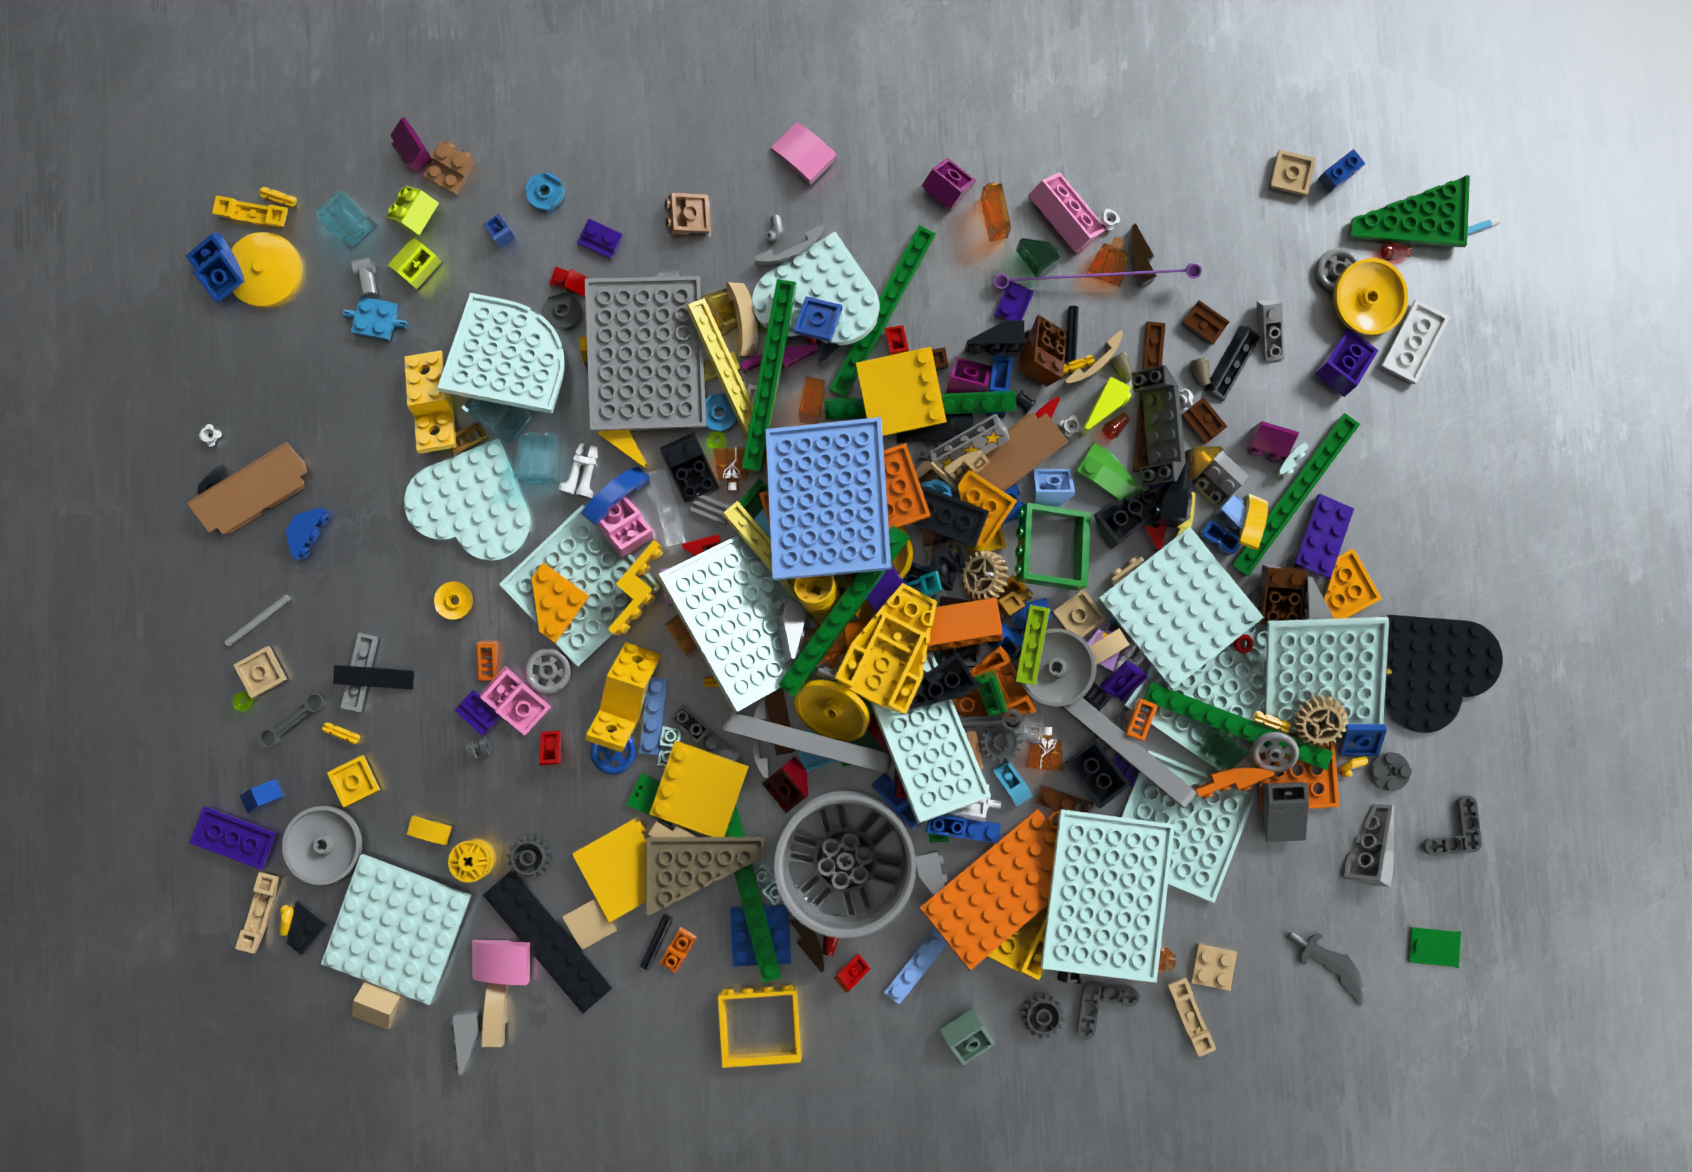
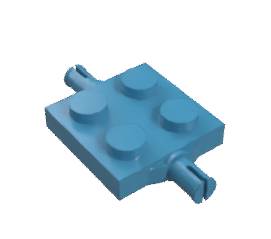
M360 296L355 311L344 309L342 312L343 317L353 319L351 333L354 335L390 341L395 327L407 329L408 326L407 321L397 320L399 306L393 302Z

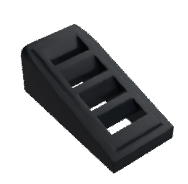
M1094 682L1083 698L1098 711H1101L1112 696L1103 691ZM1094 690H1097L1098 692L1093 696L1092 699H1090L1089 696L1091 695V693ZM1100 695L1104 696L1098 704L1095 703Z

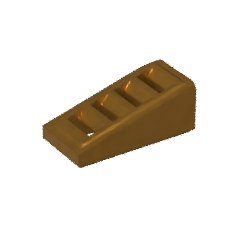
M479 422L456 432V444L459 448H450L448 450L452 457L470 450L487 440L488 437ZM473 430L477 431L479 438L475 437ZM468 433L473 440L471 442H469L466 436ZM461 437L464 440L465 445L461 444L459 440Z

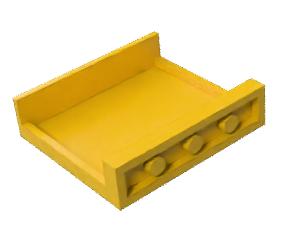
M636 818L572 853L609 923L642 905L647 900V837L643 832L646 829L641 820L637 821Z

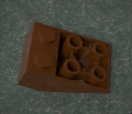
M1038 315L1020 354L1019 371L1046 387L1062 379L1067 332Z
M1262 565L1260 601L1261 615L1264 618L1261 619V625H1268V621L1301 620L1307 570L1297 567Z

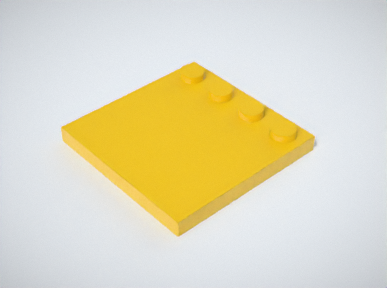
M931 346L856 363L867 419L881 417L883 436L947 423Z
M675 740L649 815L711 837H725L749 766Z

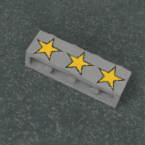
M994 414L930 451L931 459L946 475H949L945 468L956 459L981 450L986 455L995 448L1010 441L1007 427Z

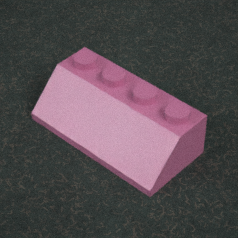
M1060 172L1042 180L1028 194L1032 199V203L1041 210L1045 219L1051 222L1056 232L1066 240L1069 248L1075 252L1087 247L1106 231V227L1098 223L1096 215Z

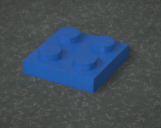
M806 296L794 327V333L831 342L843 309L842 305Z
M1347 724L1345 726L1346 732L1343 733L1338 750L1340 756H1379L1387 732L1385 724Z

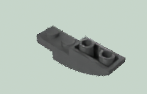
M684 704L670 718L707 752L735 762L741 757L722 737Z

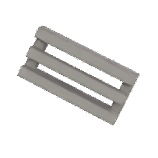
M704 495L695 498L690 511L726 525L727 520L725 518L722 520L698 510L696 507L698 505L722 515L723 511L701 503L699 500H705L726 510L731 506Z

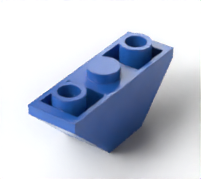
M320 507L294 515L285 531L292 558L302 561L309 555V548L318 539L319 530L322 525L327 523L330 511Z

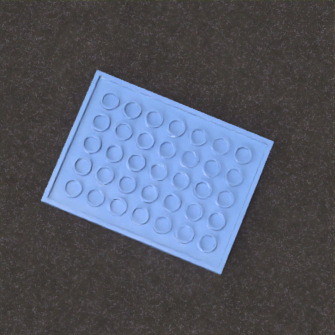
M881 417L766 429L773 580L892 570Z

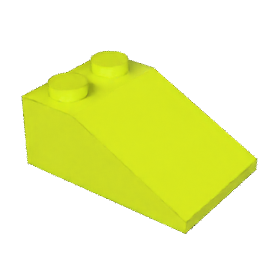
M1110 377L1105 383L1080 435L1084 436L1115 413L1120 407H1124L1132 395L1129 393L1131 386Z

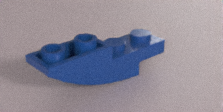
M944 814L928 820L926 827L927 833L992 843L999 841L1001 824L982 822Z

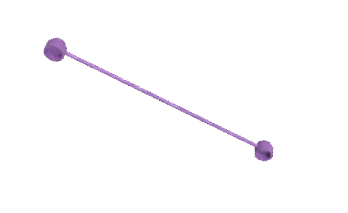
M1191 262L1186 266V269L1027 278H1009L1005 273H998L994 277V284L997 288L1004 289L1008 286L1009 281L1186 272L1188 277L1195 279L1201 275L1202 268L1197 262Z

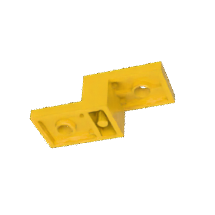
M443 351L405 356L407 406L414 416L416 450L418 454L456 448L453 398L451 394L439 392L437 388L445 367ZM424 369H430L427 374H421ZM440 429L437 435H431L433 430Z
M655 540L649 544L616 583L633 600L608 628L614 635H625L631 628L629 624L633 619L638 620L643 614L642 609L645 605L649 606L656 598L654 595L657 592L639 578L641 575L645 576L651 569L649 565L654 560L658 561L663 555L662 550L664 548Z

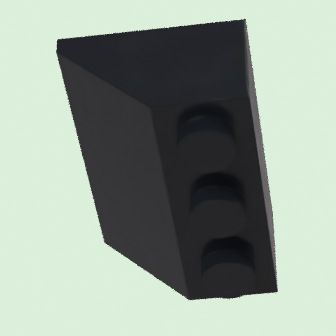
M1095 738L1061 761L1099 809L1131 785Z

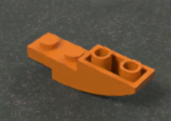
M1228 768L1207 774L1210 782L1193 788V790L1196 791V796L1202 797V799L1212 796L1216 790L1220 789V792L1230 789L1231 784L1234 789H1241V792L1251 789L1252 784L1257 782L1259 784L1269 782L1270 777L1275 776L1273 771L1259 768Z

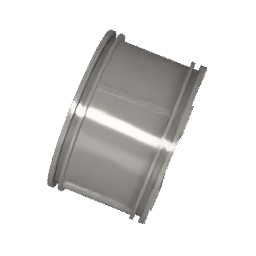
M829 792L803 805L786 825L776 848L774 860L775 880L784 904L795 918L808 928L837 938L864 936L879 930L891 922L908 901L916 876L914 846L899 816L884 802L862 792ZM844 803L861 804L872 809V812L856 830L849 827ZM827 805H834L839 824L838 829H833L826 808ZM814 811L818 813L825 834L822 840L796 832L803 820ZM883 816L887 822L871 838H868L866 833ZM891 831H895L899 838L903 855L901 859L875 853L874 848ZM846 837H854L856 843L853 846H847L844 842ZM828 842L836 843L837 849L834 852H829L826 849ZM796 843L814 848L815 853L811 855L790 850V844ZM861 850H867L870 853L867 860L859 858L858 855ZM844 855H847L848 860L851 861L847 865H843V861L840 860V858H844ZM795 861L814 865L817 871L800 888L796 889L790 876L788 862ZM822 862H831V870L824 871L821 868ZM883 865L901 869V875L897 877L876 870V866ZM857 869H862L865 872V876L862 879H857L854 876V872ZM837 875H844L846 882L839 885L836 883L835 878ZM868 880L878 881L895 887L890 897L878 908L873 907L866 886ZM819 882H823L825 884L824 888L810 903H807L804 897ZM836 889L842 893L847 914L845 918L830 916L819 911V907ZM854 890L858 891L865 914L860 916L857 915L852 891Z

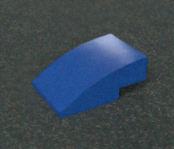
M220 233L209 235L186 255V258L195 269L193 273L216 304L245 282L234 254Z

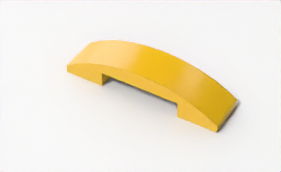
M217 195L212 214L216 216L270 227H284L288 212L287 207L258 205Z
M1248 494L1245 503L1247 508L1244 526L1240 532L1239 544L1257 550L1267 520L1268 503L1264 499Z

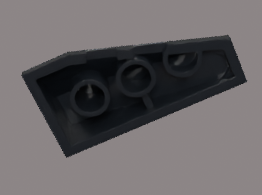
M973 413L945 414L947 423L896 433L897 444L925 443L929 441L945 443L974 426Z
M1191 450L1185 451L1186 463L1177 481L1166 483L1157 504L1154 506L1152 512L1154 524L1176 528L1190 519L1192 494H1188V490L1192 485V480L1188 479V475L1192 469Z
M1165 485L1110 502L1094 514L1100 535L1111 549L1154 518L1152 516L1153 508L1157 504Z
M956 653L923 674L921 683L908 710L963 697L979 687L959 653Z

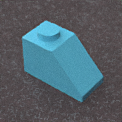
M1005 760L992 769L1016 807L1033 797L1026 783L1010 762Z

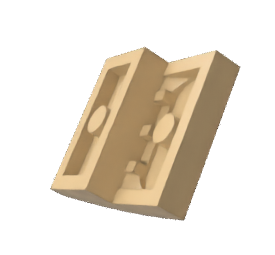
M981 450L956 459L945 470L958 482L963 478L968 469L977 474L990 461Z
M596 898L562 916L582 950L617 931L613 921L609 923Z

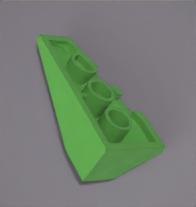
M1096 442L1092 444L1074 473L1117 501L1144 492L1116 457Z

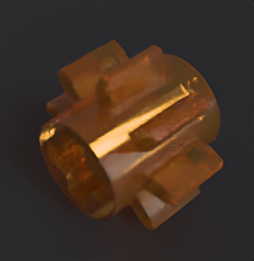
M1167 947L1164 950L1160 948L1158 970L1161 973L1164 970L1166 972L1171 971L1176 965V960L1174 959L1176 955Z

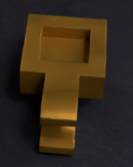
M1029 588L1018 595L1015 591H1012L998 600V604L1008 618L1025 608L1026 605L1024 603L1032 598L1033 593Z

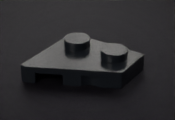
M299 900L295 903L286 944L300 955H303L328 923Z

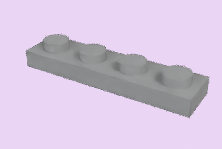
M358 633L350 666L372 667L379 637ZM346 685L341 708L362 712L367 686Z

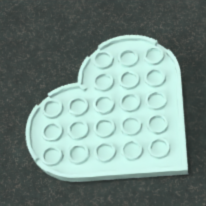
M836 232L816 242L799 256L785 261L767 272L759 280L753 292L752 306L759 323L768 330L777 279L797 283L787 336L799 335L794 333V327L806 296L841 304L843 309L830 342L837 343L838 345L851 344L868 335L876 325L880 311L876 290Z
M500 438L421 470L412 478L405 492V513L411 525L418 532L436 540L457 538L464 550L482 560L499 561L511 557L523 547L531 529V516Z

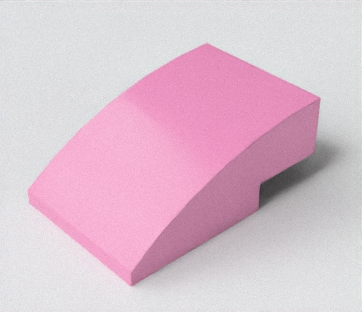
M798 122L771 147L775 154L810 185L837 159V154L827 144Z
M626 496L609 509V515L596 524L622 558L653 539V530L641 518L639 510Z
M506 666L479 694L483 701L490 705L496 713L524 736L551 708L543 698Z
M473 940L472 980L494 984L527 985L530 981V942Z

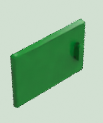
M641 773L626 805L649 815L661 781ZM652 816V817H654V818H656V819H658V820H661V821L667 823V824L670 825V826H672V824H673L672 822H669V821L663 820V819H661V818Z
M1411 927L1408 962L1460 968L1462 931Z

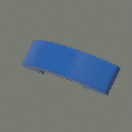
M638 466L625 471L604 486L589 501L581 514L593 525H596L609 515L611 507L632 490L638 491L651 480V477Z

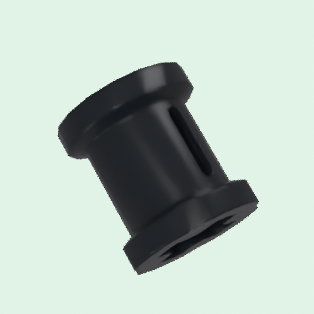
M1023 390L1016 395V404L1024 410L1025 414L1037 402L1035 399L1032 400L1025 395Z

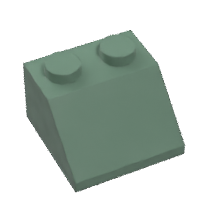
M973 1008L940 1029L950 1049L962 1065L970 1062L995 1045L994 1040Z

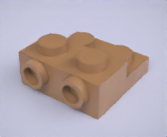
M439 141L430 156L432 160L423 177L458 195L476 163L471 158L472 155L467 151L462 150L459 152L455 150L456 146L452 143Z
M671 193L667 197L668 199H665L664 208L669 214L665 225L666 229H669L670 234L688 235L689 233L708 234L710 232L708 195Z

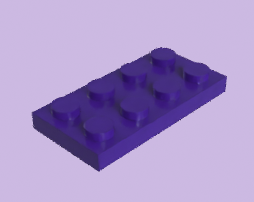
M1318 494L1293 565L1326 579L1331 578L1354 508L1325 495Z
M203 806L189 843L263 870L278 832L211 807Z

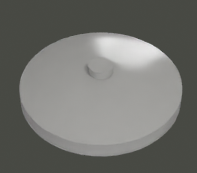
M1048 629L1045 634L1036 685L1021 684L1033 699L1042 704L1057 707L1073 704L1083 698L1094 683L1097 668L1095 655L1090 645L1080 635L1066 629Z
M331 806L312 807L299 813L287 826L282 841L283 857L290 871L300 880L315 885L334 883L346 877L357 865L362 851V837L356 822L343 810Z

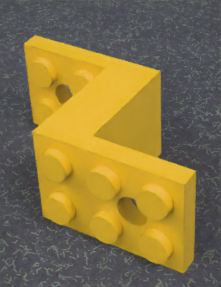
M625 642L606 677L600 710L589 728L585 740L623 752L641 717L648 683L660 662L662 654Z

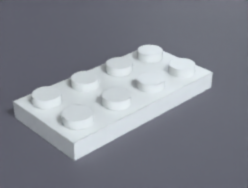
M1416 299L1380 367L1412 384H1416L1450 316Z

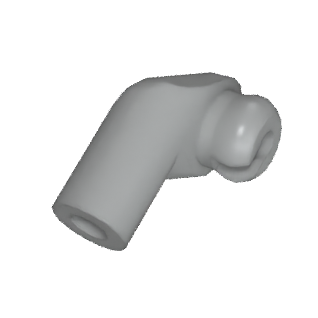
M779 215L770 217L773 228L769 233H766L765 238L771 243L776 242L783 233Z

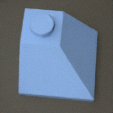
M1033 469L1034 504L1059 507L1075 495L1071 469Z
M1232 495L1213 514L1232 533L1240 537L1247 508L1244 506L1245 503L1241 498Z

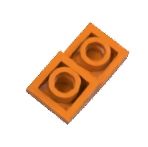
M680 927L659 964L676 973L697 936Z

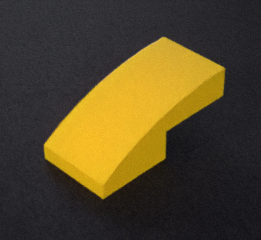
M412 816L407 835L447 845L452 826Z

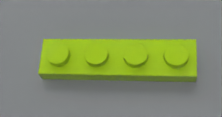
M1030 605L1016 682L1036 685L1050 608Z

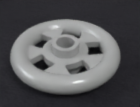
M1335 248L1325 252L1320 257L1316 267L1317 277L1321 285L1327 290L1334 292L1336 281L1340 274L1336 273V268H1339L1342 273L1348 267L1347 265L1359 261L1358 257L1353 252L1343 248ZM1337 256L1345 257L1344 262L1337 261ZM1327 261L1332 263L1329 269L1324 267ZM1329 274L1335 279L1333 283L1326 278Z
M553 648L540 649L533 653L526 663V680L539 693H556L562 690L570 679V662L559 650ZM550 656V662L542 663V657ZM560 661L563 668L558 670L554 663ZM534 665L539 666V674H533ZM548 667H550L552 670L551 674L549 675L545 673V670ZM558 674L561 680L555 684L552 680ZM540 678L548 681L546 686L538 683Z
M1269 732L1261 735L1254 741L1251 748V757L1260 769L1279 773L1295 765L1299 757V748L1295 740L1289 735L1281 732ZM1270 740L1271 744L1265 747L1263 744ZM1283 741L1288 745L1283 748L1279 742ZM1265 752L1266 758L1261 759L1259 753ZM1285 753L1291 754L1288 760L1284 759ZM1279 761V765H1270V762Z

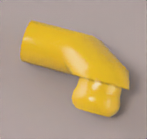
M1363 756L1353 758L1340 767L1342 776H1352L1351 769L1367 766L1368 759Z
M284 905L280 909L282 916L279 934L282 936H286L289 933L294 911L288 905Z

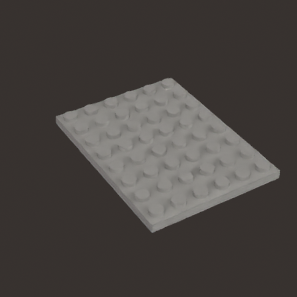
M700 276L585 279L590 431L706 428L703 343L686 309L688 304L701 300Z

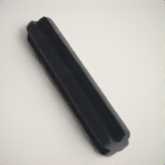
M1076 305L1068 307L1066 361L1076 360L1079 307Z
M666 914L662 916L640 964L641 968L650 970L673 920L671 916Z

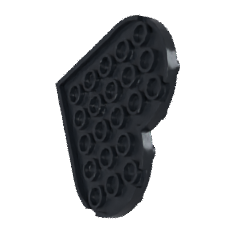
M1387 615L1389 629L1384 704L1389 715L1401 727L1418 733H1430L1441 730L1449 725L1457 716L1461 708L1462 697H1473L1486 692L1499 678L1503 665L1502 650L1493 633L1483 625L1466 620Z

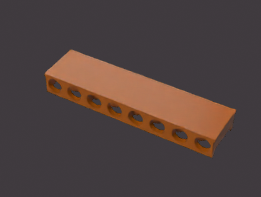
M997 597L936 607L927 652L1003 640ZM872 618L853 620L845 627L847 651L851 643Z

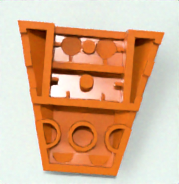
M1001 646L970 670L973 677L995 670L1007 709H1017L1021 714L1037 712L1031 696L1023 688L1021 682H1016L1018 670L1010 655ZM978 687L963 697L952 699L957 713L962 715V717L988 715ZM1008 714V715L1005 716V718H1006V717H1011V716H1012V717H1017V716L1014 715V714Z

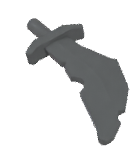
M1292 932L1288 934L1287 939L1302 947L1300 951L1301 964L1305 965L1308 957L1324 964V967L1330 973H1337L1339 975V982L1354 997L1358 1005L1364 1003L1360 972L1347 954L1343 955L1316 944L1322 938L1320 933L1310 936L1307 941Z

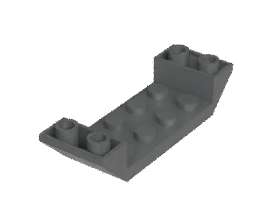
M1166 365L1132 372L1133 392L1142 393L1149 465L1140 467L1142 486L1177 481L1186 463L1179 386Z

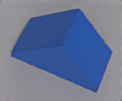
M499 213L483 224L500 248L515 238Z
M277 779L250 788L240 795L247 813L284 797Z

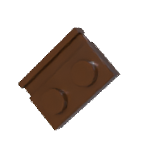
M1198 300L1182 324L1213 345L1230 321Z
M1204 397L1181 415L1204 445L1228 427Z

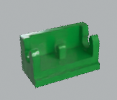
M760 478L739 501L753 519L764 508L759 493L768 491V485Z
M995 670L974 676L979 685L978 689L986 713L992 716L1007 712V704Z

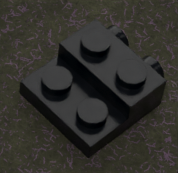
M943 537L942 539L934 540L929 573L938 571L941 587L945 591L952 590L956 579L955 573L962 572L965 556L961 552V547L954 545L952 539Z

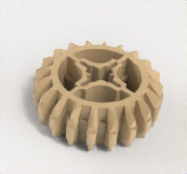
M982 550V552H976L975 556H970V561H965L966 567L962 568L964 573L960 575L963 581L960 584L964 586L963 591L967 593L969 598H972L974 601L994 597L1000 598L999 592H1005L1003 587L1008 585L1006 579L1010 578L1006 573L1010 569L1005 567L1007 562L1002 560L1003 557L995 552Z
M1321 695L1317 700L1312 696L1311 702L1305 700V706L1299 705L1301 711H1295L1296 718H1293V722L1295 723L1294 729L1297 731L1298 737L1302 738L1304 743L1309 742L1312 747L1317 744L1320 748L1324 743L1329 747L1330 741L1336 743V737L1342 738L1340 732H1346L1344 725L1348 724V721L1345 719L1347 713L1337 700L1334 699L1332 701V698L1329 696L1325 699ZM1330 711L1334 712V721H1331L1329 718ZM1307 721L1312 725L1311 732L1306 730Z

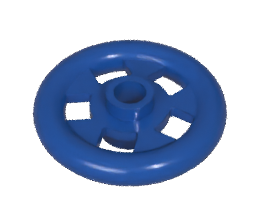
M630 737L624 750H628L627 759L621 758L623 752L616 751L615 755H611L609 752L610 748L591 743V760L595 767L603 773L611 775L620 774L626 771L635 760L636 746L632 737ZM602 751L606 758L603 761H601L598 756V753ZM618 760V766L610 767V761Z

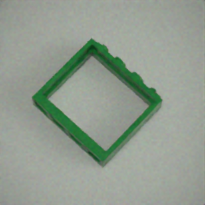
M1026 503L1020 506L1019 514L1017 515L1019 527L1016 531V537L1018 538V546L1015 550L1017 565L1014 569L1016 571V582L1077 591L1088 588L1091 512ZM1032 513L1075 519L1073 579L1029 573Z

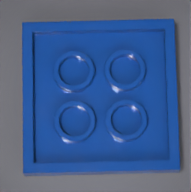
M776 904L775 906L763 905L778 963L791 964L789 909L785 904ZM743 906L730 907L733 967L758 966Z

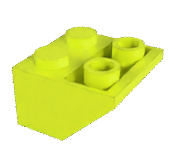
M405 186L399 191L396 202L389 207L386 218L408 231L420 235L439 203L422 190Z
M412 237L388 266L417 290L442 261L426 246Z

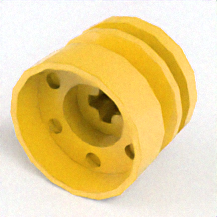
M833 575L795 578V593L803 608L809 613L816 615L826 614L837 604L840 595Z
M483 839L464 841L455 846L449 854L448 865L450 872L456 879L462 882L470 883L480 880L492 872L496 863V854L490 843ZM472 857L473 860L471 862L473 864L468 865L469 860L467 858Z

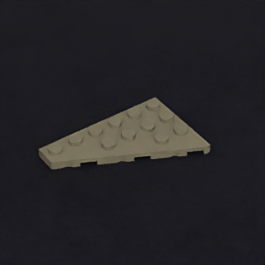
M765 836L647 837L646 915H652L765 857Z

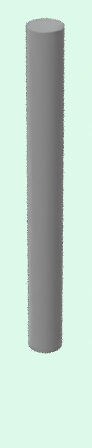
M285 594L226 639L224 643L228 647L233 645L291 600L290 597Z

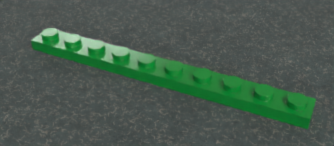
M921 225L918 226L879 297L880 311L876 325L868 335L853 344L829 388L831 392L847 398L858 378L856 363L868 360L934 240L936 233Z
M780 279L776 281L743 458V469L762 472L766 453V429H770L797 287V283L794 281Z
M1016 390L941 394L945 414L1016 411ZM863 397L824 400L826 419L867 418Z
M1346 413L1342 414L1267 516L1259 548L1254 550L1245 546L1233 562L1232 566L1246 577L1250 575L1354 434L1360 423Z
M894 525L889 530L891 563L910 538ZM886 570L859 572L780 681L778 684L780 687L796 697Z
M1150 682L1143 699L1252 742L1265 733L1280 732L1153 682ZM1289 735L1298 745V760L1327 770L1334 753L1333 751L1323 747L1320 748L1317 745L1312 747L1309 742L1304 743L1302 739ZM1270 740L1265 742L1263 745L1267 747L1269 744H1271ZM1283 741L1279 742L1283 748L1288 745Z
M735 805L725 837H745L737 805ZM751 863L734 872L762 982L765 983L782 978Z

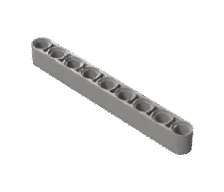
M1084 698L1073 704L1060 706L1182 808L1185 809L1196 796V791L1131 737L1125 735V732Z
M725 711L721 730L883 773H889L892 761L891 754L730 711Z

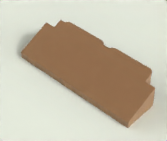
M1034 413L1027 414L1007 429L1010 441L985 455L990 462L977 474L1000 490L1006 491L1069 441L1047 413L1039 419Z
M286 441L188 501V506L208 532L218 528L222 534H231L262 515V510L266 507L273 508L303 490L304 480L301 476L308 471L303 459Z

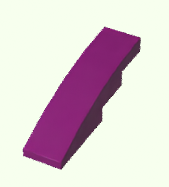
M800 345L785 348L782 365L787 369L818 353L817 345ZM763 354L740 363L743 372L747 373L761 366Z

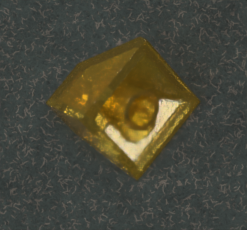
M727 288L701 297V299H705L721 336L729 334L738 327L734 302H729Z

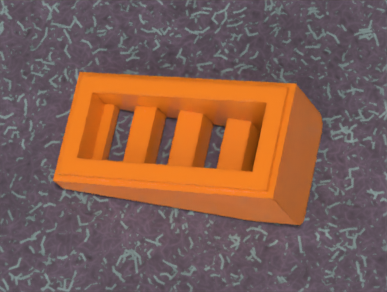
M478 641L476 644L478 681H492L498 674V641ZM483 648H492V651H483ZM492 655V658L483 659V656ZM492 663L493 666H483V664ZM483 671H493V674H483Z
M1137 698L1125 735L1144 742L1158 705ZM1141 706L1149 709L1148 713L1140 710ZM1138 713L1147 716L1146 720L1137 717ZM1135 721L1144 723V727L1136 725ZM1136 728L1138 730H1141V735L1133 732L1132 729Z

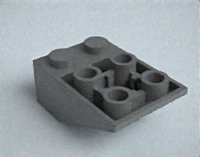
M1300 781L1262 784L1266 842L1306 840L1309 806L1308 783Z

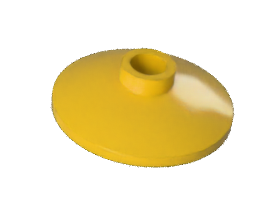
M456 581L447 582L440 586L434 597V605L437 612L442 617L450 620L466 616L473 604V597L469 588ZM456 597L458 598V603L454 605L452 600Z

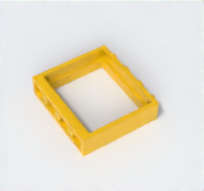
M782 985L781 988L773 989V986H763L761 990L746 987L742 988V991H734V989L730 988L723 989L719 993L722 1068L801 1062L797 987ZM791 995L795 1051L729 1055L726 1000Z

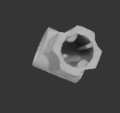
M368 257L351 261L352 271L357 279L359 295L361 297H371L377 294L373 259Z

